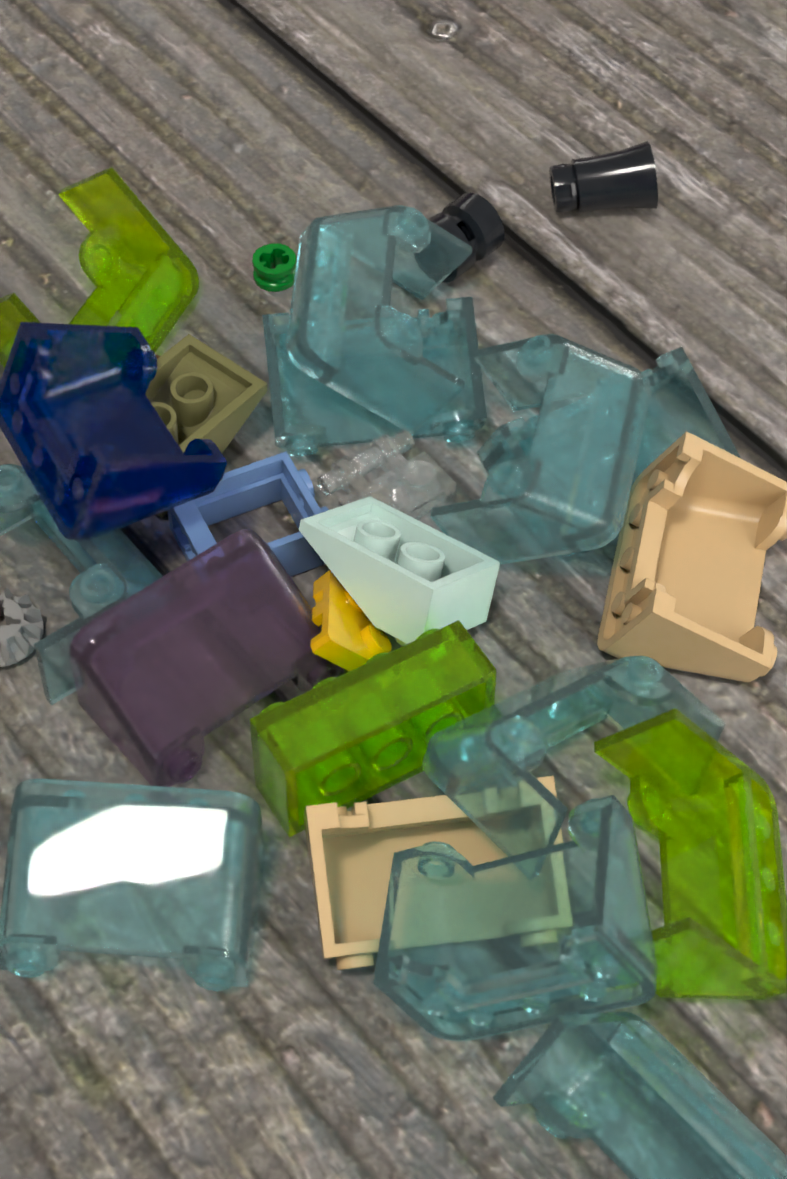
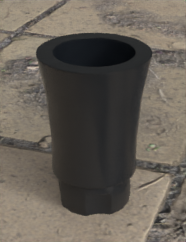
M649 141L606 154L572 159L571 164H559L549 168L551 195L556 212H567L576 209L580 213L601 209L657 208V175Z

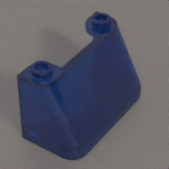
M21 322L0 381V428L58 529L66 539H94L214 492L224 476L225 467L228 462L211 439L195 438L189 442L183 453L145 395L150 382L157 373V358L138 327Z

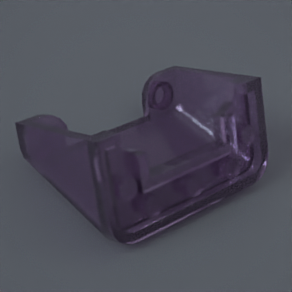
M242 529L231 534L96 617L79 630L74 636L69 649L79 705L158 794H161L174 784L187 782L198 773L202 766V757L205 750L204 737L290 680L304 693L315 690L323 691L334 684L338 677L344 673V670L312 652L310 646L311 639L322 632V625L318 627L312 621V607L270 546L251 529Z

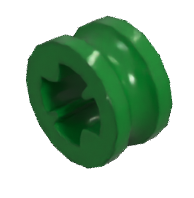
M280 243L266 244L258 248L252 258L255 284L269 292L284 291L293 286L297 280V259L294 250Z

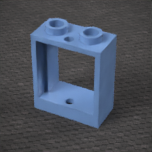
M287 451L166 493L170 530L211 606L325 564L300 531L225 558L208 528L209 525L279 500L283 501L298 529L301 519L328 511L329 509L326 506L321 508L318 506L314 499V488L305 469L297 470Z

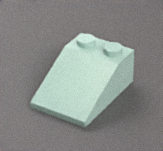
M371 496L300 520L299 531L372 624L376 628L395 637L396 642L401 646L421 651L486 622L501 562Z

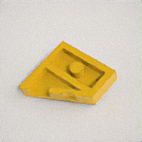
M331 570L314 581L313 598L316 605L312 608V621L318 627L322 625V632L311 639L310 646L312 652L379 687L395 677L397 673L389 655L392 646L384 631L372 624Z

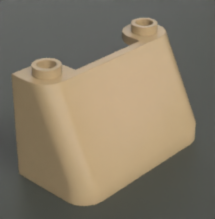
M687 431L642 471L627 496L598 634L597 645L599 650L625 661L748 683L759 676H765L775 663L777 647L774 645L772 631L760 626L754 627L766 550L778 540L784 541L787 539V482Z
M554 776L523 779L522 784L504 787V792H502L501 785L489 786L486 790L374 804L358 802L353 804L351 811H347L346 806L338 807L337 802L305 807L303 817L323 959L336 958L337 970L374 966L373 953L522 934L523 946L559 942V929L575 926Z

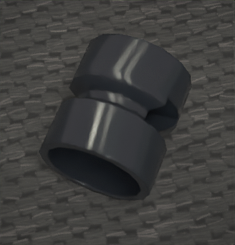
M468 192L447 205L441 213L433 215L415 228L412 233L411 244L416 258L426 272L436 280L448 283L472 268L475 262L484 259L499 248L504 241L505 230L499 214L488 200L479 194Z

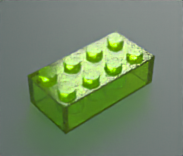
M457 620L441 629H430L422 633L415 641L390 653H379L371 657L364 665L337 678H326L317 683L312 690L291 700L273 703L263 709L259 715L249 719L255 786L288 837L305 830L303 814L306 806L337 802L338 807L346 806L348 809L354 803L362 802L491 738L493 733L497 670L462 623Z

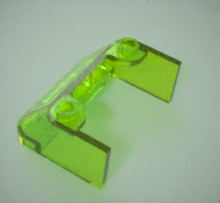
M112 167L69 185L58 194L90 231L80 246L79 261L84 273L96 286L56 340L14 292L0 298V363L16 380L95 408L143 371L194 299L199 289V277L194 264Z
M676 708L595 741L594 752L630 780V794L627 798V805L632 819L638 826L644 827L659 839L664 912L663 927L602 948L603 960L662 998L767 1000L787 993V902L779 821L774 796L765 780Z

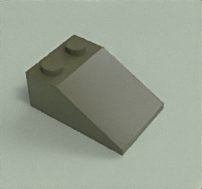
M188 334L78 422L84 466L162 518L168 513L166 493L204 480L268 391L267 383Z

